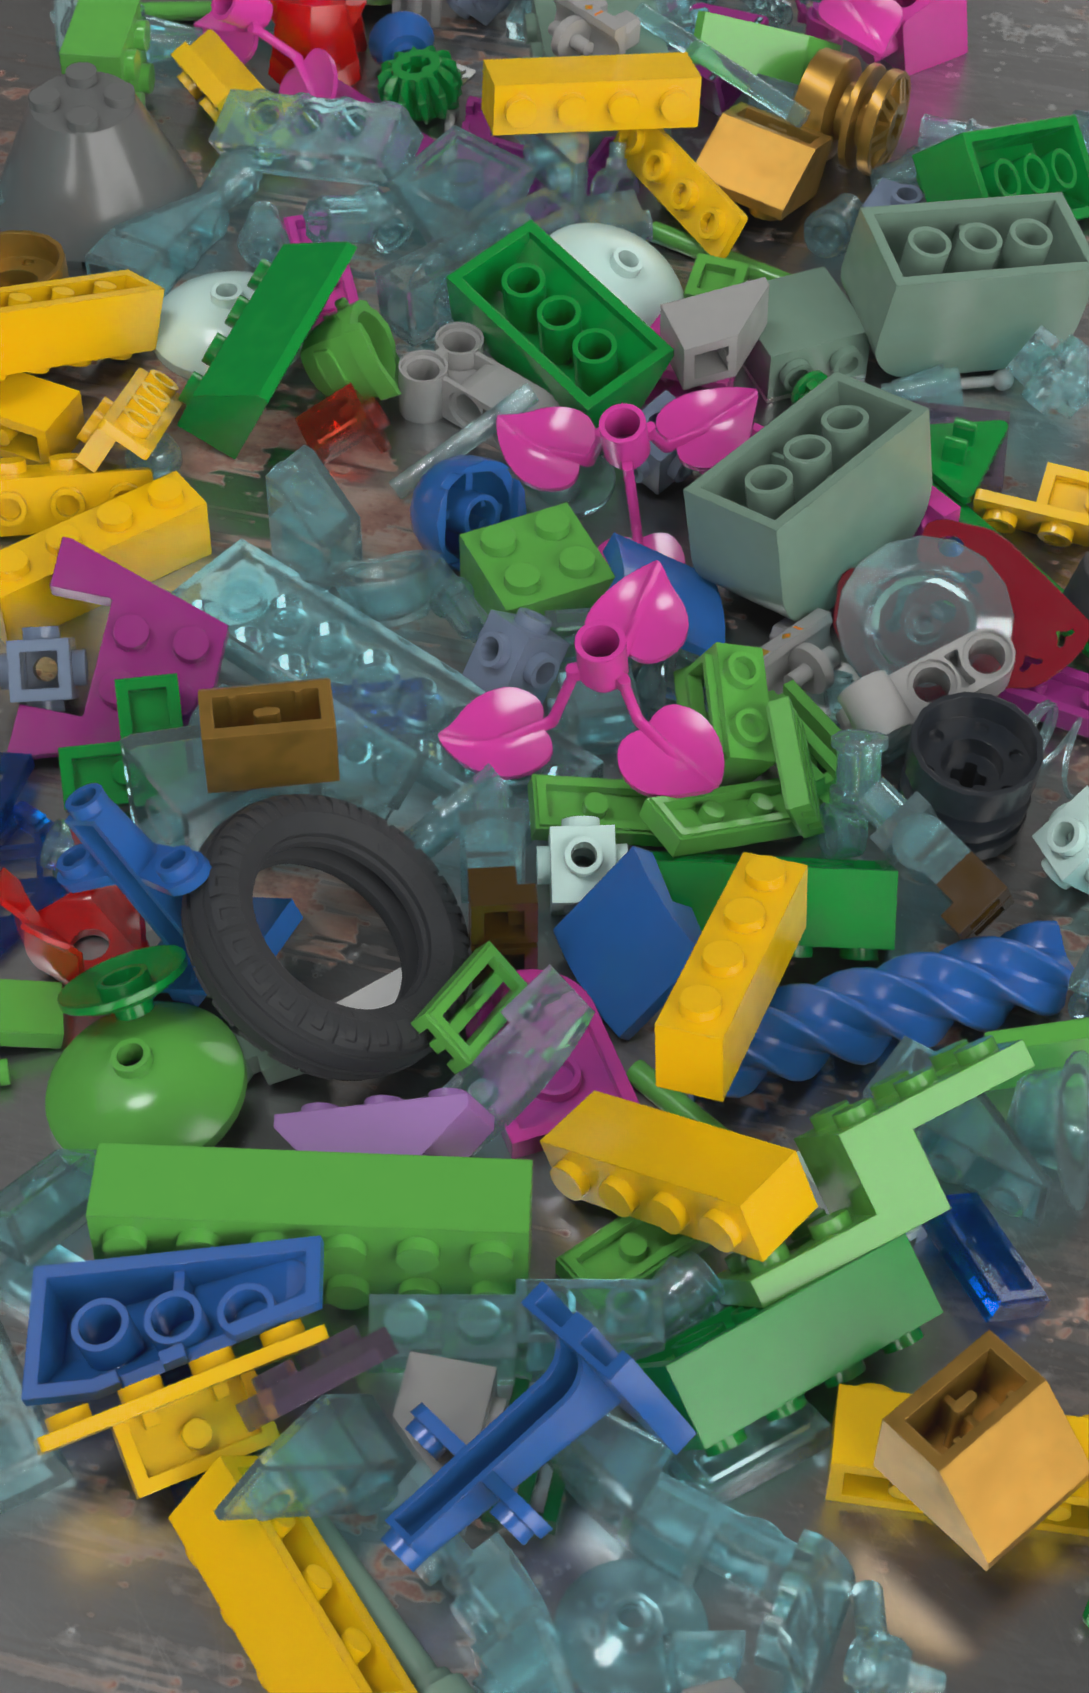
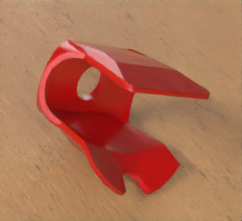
M269 0L273 6L271 19L275 24V37L299 52L303 59L315 48L325 50L334 60L338 79L350 87L362 80L357 52H364L368 47L361 14L367 0ZM272 46L268 75L281 85L285 75L292 68H295V65L289 57Z
M70 829L74 844H82V842ZM5 867L0 871V905L14 915L17 930L28 957L35 967L47 973L58 982H62L64 986L84 971L101 962L133 950L150 947L146 939L145 919L117 885L69 893L45 908L36 911L20 880ZM90 935L100 936L108 941L109 946L106 952L93 960H83V953L74 947V944L80 938Z

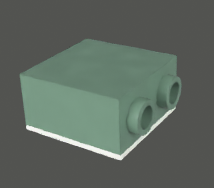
M824 266L767 280L769 283L767 326L742 365L766 403L790 398L797 382L804 375L814 370L822 371L827 377L837 371L857 380L866 378L870 346L866 332L851 302Z

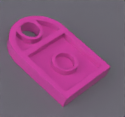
M517 970V973L533 990L527 998L535 1001L538 1006L528 1012H514L472 1062L511 1159L544 1151L540 1140L594 1090L639 1103L589 994L568 977L546 970ZM504 982L466 1024L465 1042L510 990Z

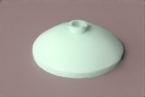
M577 223L562 227L550 235L649 327L659 316L661 304L684 298V292L679 279L667 260L647 241L625 229L601 223Z
M223 271L205 274L186 281L163 298L156 350H153L159 361L169 370L184 378L189 379L194 371L204 376L209 366L201 362L217 332L225 337H228L232 328L224 324L238 297L242 295L250 300L255 292L247 287L253 273ZM302 346L299 349L294 360L292 361L291 365L301 356L300 351L302 349Z

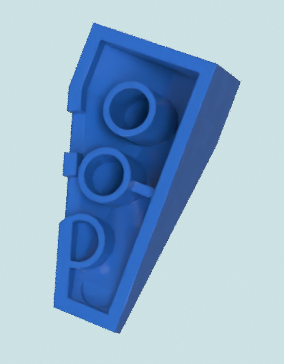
M321 1235L34 1266L21 1396L22 1402L25 1406L100 1399L126 1386L154 1375L162 1374L199 1357L323 1309L324 1241Z

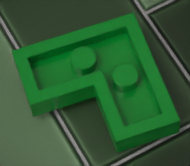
M177 673L114 679L121 741L58 748L65 812L68 813L65 808L67 798L78 788L90 783L100 784L107 796L118 807L191 799Z

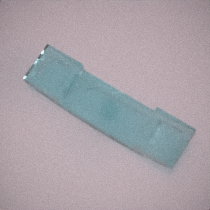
M550 964L500 1011L510 1023L487 1044L470 1066L457 1073L443 1087L467 1091L495 1117L494 1131L470 1157L474 1156L501 1133L544 1089L572 1053L595 1014V1011Z

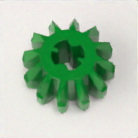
M429 45L424 49H416L413 46L411 51L405 53L394 52L393 60H386L381 63L382 73L378 75L379 84L377 85L380 101H383L386 110L400 119H404L408 124L412 125L416 121H424L428 124L429 120L433 118L445 119L447 110H454L459 107V97L462 95L461 86H463L462 75L449 50L436 51L434 45Z

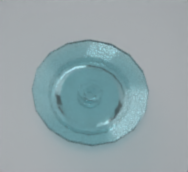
M920 535L887 543L859 562L841 590L836 627L844 657L859 677L862 678L879 670H885L889 675L977 629L995 628L1005 633L1011 639L1014 613L1005 582L985 557L955 540ZM988 654L975 655L969 659L970 665L976 671L983 674L994 673L1000 666V663ZM925 682L914 688L915 694L925 702L932 703L939 697L946 696L945 690L936 683Z

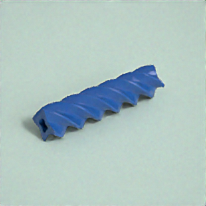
M1055 920L1035 921L1019 925L1005 932L1000 937L976 936L960 940L945 947L939 953L913 952L897 956L883 963L877 969L850 968L838 971L821 979L815 985L788 984L777 987L726 1097L740 1098L749 1095L757 1088L768 1072L791 1081L808 1080L821 1070L831 1055L853 1064L866 1065L872 1063L882 1055L893 1038L916 1048H930L936 1046L944 1038L955 1021L979 1032L994 1031L1005 1022L1016 1005L1040 1016L1057 1014L1065 1006L1068 989L1080 988L1081 986L1079 975L1066 955L1059 924ZM688 1094L689 1098L694 1102L699 1098V1096Z

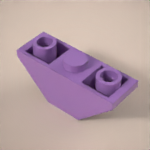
M438 1088L430 1091L428 1097L403 1100L396 1096L375 1095L366 1098L364 1104L339 1107L324 1102L308 1103L301 1107V1112L275 1114L274 1128L295 1150L470 1157L494 1131L495 1117L467 1091L457 1088Z

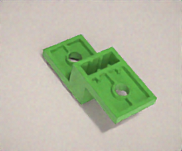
M989 1035L971 1043H968L967 1039L955 1042L929 1056L932 1066L922 1068L909 1074L907 1069L902 1070L871 1085L869 1088L874 1098L868 1097L853 1104H849L848 1100L841 1101L812 1115L809 1119L813 1129L794 1138V1141L829 1214H826L824 1208L813 1211L764 1262L734 1252L726 1256L724 1260L728 1269L709 1278L720 1303L765 1308L950 1210L951 1207L913 1129L1034 1067L1035 1064L1024 1041L1017 1040L997 1044L993 1035Z

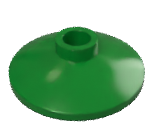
M157 945L133 950L110 958L84 971L65 985L57 997L59 1007L63 1013L73 1016H100L114 1013L116 1019L120 1021H131L140 1018L155 1007L152 998L169 987L184 972L188 965L186 952L183 948L175 945Z

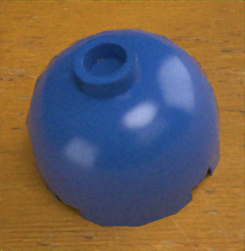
M459 454L434 464L423 474L413 492L410 505L411 528L423 551L446 567L460 572V534L526 515L525 490L520 480L512 478L507 470L510 468L503 462L490 458Z

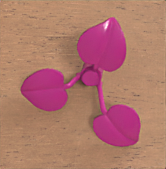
M212 0V11L194 23L199 36L208 29H213L244 65L254 56L258 46V37L293 61L295 68H292L283 78L277 102L304 132V136L308 137L326 119L336 97L338 75L331 55L323 49L315 48L303 59L299 52L266 31L264 28L269 24L273 14V6L269 0Z
M795 0L798 9L797 22L806 24V35L842 45L841 51L843 49V40L845 39L879 59L884 57L892 38L901 26L903 17L901 6L894 0H815L809 8L806 7L804 0Z
M721 387L688 393L675 398L665 405L656 417V425L654 422L646 423L645 415L641 409L626 403L613 405L604 411L599 420V427L596 429L586 414L568 407L555 406L521 414H499L496 419L498 441L502 455L513 474L528 487L544 492L563 491L573 486L580 475L581 466H594L603 449L608 463L623 470L632 538H626L685 564L682 547L674 536L668 533H654L643 537L634 469L640 467L648 458L651 441L663 453H671L677 450L678 458L685 467L695 471H708L752 437L758 404V392L754 388ZM610 539L598 546V550L605 560L606 558L602 552Z
M658 560L625 576L607 590L592 606L587 614L585 625L579 629L575 636L577 662L570 663L565 667L566 678L548 716L544 718L542 703L532 693L517 687H502L476 697L466 705L448 727L438 733L439 742L443 749L461 766L476 774L498 780H513L529 776L540 770L550 761L553 755V745L546 731L557 726L577 681L581 680L585 686L596 692L607 693L615 689L621 692L631 720L639 730L627 735L618 747L619 772L624 781L638 793L647 797L668 796L673 798L708 794L720 786L725 769L722 745L717 733L706 718L689 707L671 704L659 709L648 722L642 715L631 688V679L628 676V657L642 664L661 662L678 652L688 636L689 623L685 606Z

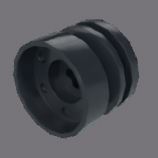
M964 691L941 696L924 707L912 725L905 752V763L901 769L900 781L896 790L895 814L905 834L923 850L946 860L961 861L969 853V850L980 860L996 857L1012 846L1024 826L1027 811L1031 804V794L1036 787L1044 761L1043 738L1034 721L1015 704L986 693Z

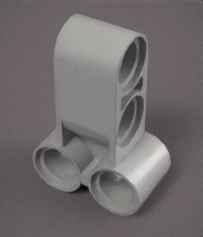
M453 322L440 327L435 334V351L427 349L413 350L406 353L399 360L398 388L402 394L398 395L399 411L406 420L417 424H429L444 417L501 451L496 427V419L499 414H521L546 407H560L555 398L545 389L484 355V336L482 331L475 325L466 322Z
M995 628L977 629L889 675L885 670H879L858 679L846 687L837 697L842 708L835 717L845 735L866 756V770H874L884 766L906 752L912 725L921 710L930 704V702L921 700L915 694L914 688L919 684L925 682L936 683L945 690L946 695L966 691L998 696L1003 692L1010 681L1015 663L1016 651L1013 642L1005 633ZM988 654L1000 663L1001 668L997 672L983 674L976 671L970 665L969 659L975 655Z

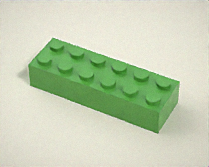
M98 1143L86 1210V1220L94 1260L321 1235L324 1241L323 1304H331L334 1307L347 1310L359 1309L364 1306L403 1307L413 1312H430L437 1308L475 1310L485 1315H501L509 1311L528 1312L521 1302L529 1294L533 1160Z

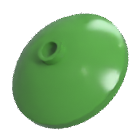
M153 1001L155 1007L140 1018L131 1021H120L116 1019L114 1013L107 1014L81 1031L58 1058L49 1077L45 1095L48 1124L63 1152L80 1167L93 1173L98 1143L214 1147L235 1122L242 1108L247 1089V1067L243 1052L235 1035L221 1019L211 1012L192 1004L178 1001Z

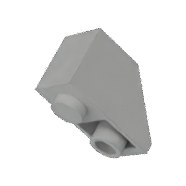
M765 277L660 305V337L674 349V357L670 365L683 390L737 375L767 326L769 283Z
M410 1351L392 1415L395 1454L420 1488L449 1462L454 1455L447 1450L437 1461L404 1429L415 1418L410 1411L422 1402L467 1445L508 1408L509 1400L497 1397V1367ZM467 1527L464 1530H462L459 1534L465 1535Z

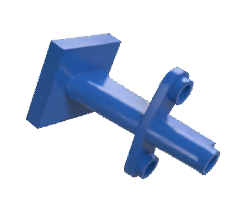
M90 783L78 788L65 802V808L69 816L64 822L82 844L69 848L57 860L56 867L59 870L57 873L58 883L70 893L117 885L161 939L158 945H175L183 948L188 958L186 969L161 993H168L173 1001L199 1007L207 995L193 970L195 966L191 965L186 950L181 921V907L183 895L201 886L209 877L210 869H212L210 861L201 852L193 851L186 845L172 847L154 843L107 796L100 784ZM253 897V907L259 929L268 947L276 957L303 919V916L292 898Z
M543 1281L521 1302L556 1342L553 1360L541 1378L467 1445L422 1402L410 1411L415 1418L404 1429L437 1461L447 1450L454 1455L449 1462L385 1519L391 1528L380 1539L413 1572L427 1558L493 1505L495 1506L489 1512L522 1545H525L534 1534L539 1539H542L552 1531L553 1528L513 1489L618 1405L675 1455L697 1434L631 1356L624 1350L618 1353L590 1321L578 1311L573 1314Z

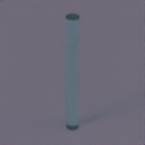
M641 3L636 8L634 15L639 17L640 26L680 52H687L691 59L797 128H801L810 114L809 109L645 3Z

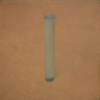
M525 383L388 482L402 501L414 492L422 475L434 464L459 454L466 455L497 432L496 419L499 414L524 413L537 404L539 399L531 387Z

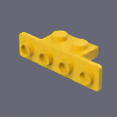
M208 29L190 46L185 41L170 54L183 70L177 78L196 101L202 95H205V98L199 104L218 126L227 121L266 167L275 163L304 137V132L213 29Z
M663 128L618 130L611 144V150L709 255L727 258L748 221L747 215Z
M139 367L115 402L105 396L76 437L86 445L75 460L95 473L116 441L143 460H147L183 404L178 401L180 394L177 393L179 389L177 384L157 370L151 369L148 373Z
M79 453L52 455L49 457V464L26 465V459L23 457L0 458V537L37 534L154 481L153 471L149 467L101 471L97 469L94 473L75 460Z
M1048 462L1036 502L985 489L976 490L973 500L974 512L997 532L1013 533L1017 529L1038 534L1039 539L1054 546L1067 547L1075 543L1089 547L1088 471Z
M298 1318L259 1334L263 1348L237 1359L232 1347L228 1346L190 1361L188 1364L193 1376L165 1387L160 1374L126 1386L117 1391L121 1405L94 1416L88 1402L53 1415L44 1420L49 1433L36 1438L34 1441L38 1456L110 1428L137 1499H140L206 1472L219 1455L245 1456L282 1441L255 1370L329 1339L326 1327L322 1324L306 1331L301 1318Z

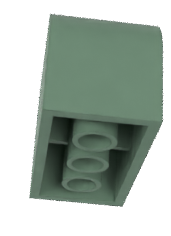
M1062 192L860 207L842 263L840 276L846 294L866 332L867 340L880 367L887 373L897 377L913 378L1018 368L1036 363L1050 356L1061 348L1075 332L1089 300V244Z
M837 371L683 489L691 558L697 574L717 586L795 622H798L817 608L829 611L835 606L838 582L842 574L850 568L879 569L905 547L917 531L925 515L932 489L929 408Z

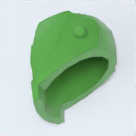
M345 297L337 299L334 303L337 310L323 317L324 320L310 331L300 351L302 364L308 377L325 396L342 401H361L377 397L380 400L401 395L402 393L398 388V365L400 358L396 352L395 341L389 324L377 310L370 307L367 300H357L349 304Z

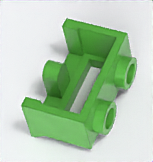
M716 642L690 666L673 672L677 704L689 707L700 713L712 725L719 737L725 762L724 776L719 787L752 782L776 763L766 711L769 695L762 648ZM703 687L706 688L708 712H705Z

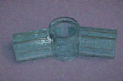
M439 171L385 193L379 187L370 185L358 190L354 195H320L316 200H308L303 214L306 223V235L313 243L348 241L352 244H371L379 253H393L407 242L412 230L456 213V197L451 190L449 180Z

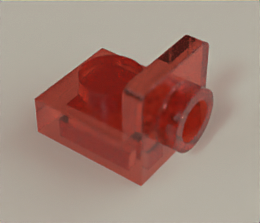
M352 383L344 386L295 418L310 453L321 467L368 437L382 454L392 449L383 430L391 425L384 410L373 396L364 400Z

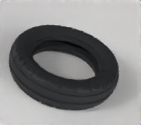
M284 794L257 801L235 812L213 830L199 849V852L210 861L212 869H210L209 877L201 886L183 895L181 921L186 950L191 965L195 966L193 970L207 997L213 998L212 1004L231 1027L236 1026L239 1029L237 1033L261 1052L267 1051L269 1057L295 1070L300 1068V1071L303 1073L331 1080L334 1078L339 1081H362L391 1075L412 1066L433 1051L429 1043L434 1038V1035L428 1029L419 1034L410 1023L469 958L471 947L465 919L460 906H457L458 901L443 875H438L439 869L421 848L417 850L414 847L416 843L394 825L388 826L385 819L362 807L357 809V806L353 803L315 794ZM281 864L302 865L328 873L358 892L382 918L395 942L402 970L401 987L395 1003L376 1009L351 1008L321 997L295 979L274 956L259 929L253 907V889L258 872ZM470 984L442 1015L447 1022L465 1002Z

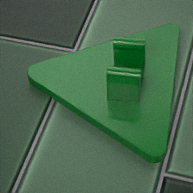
M955 417L954 423L930 424L932 479L960 503H971L976 490L979 489L1007 434L1008 423L1003 420L973 422Z

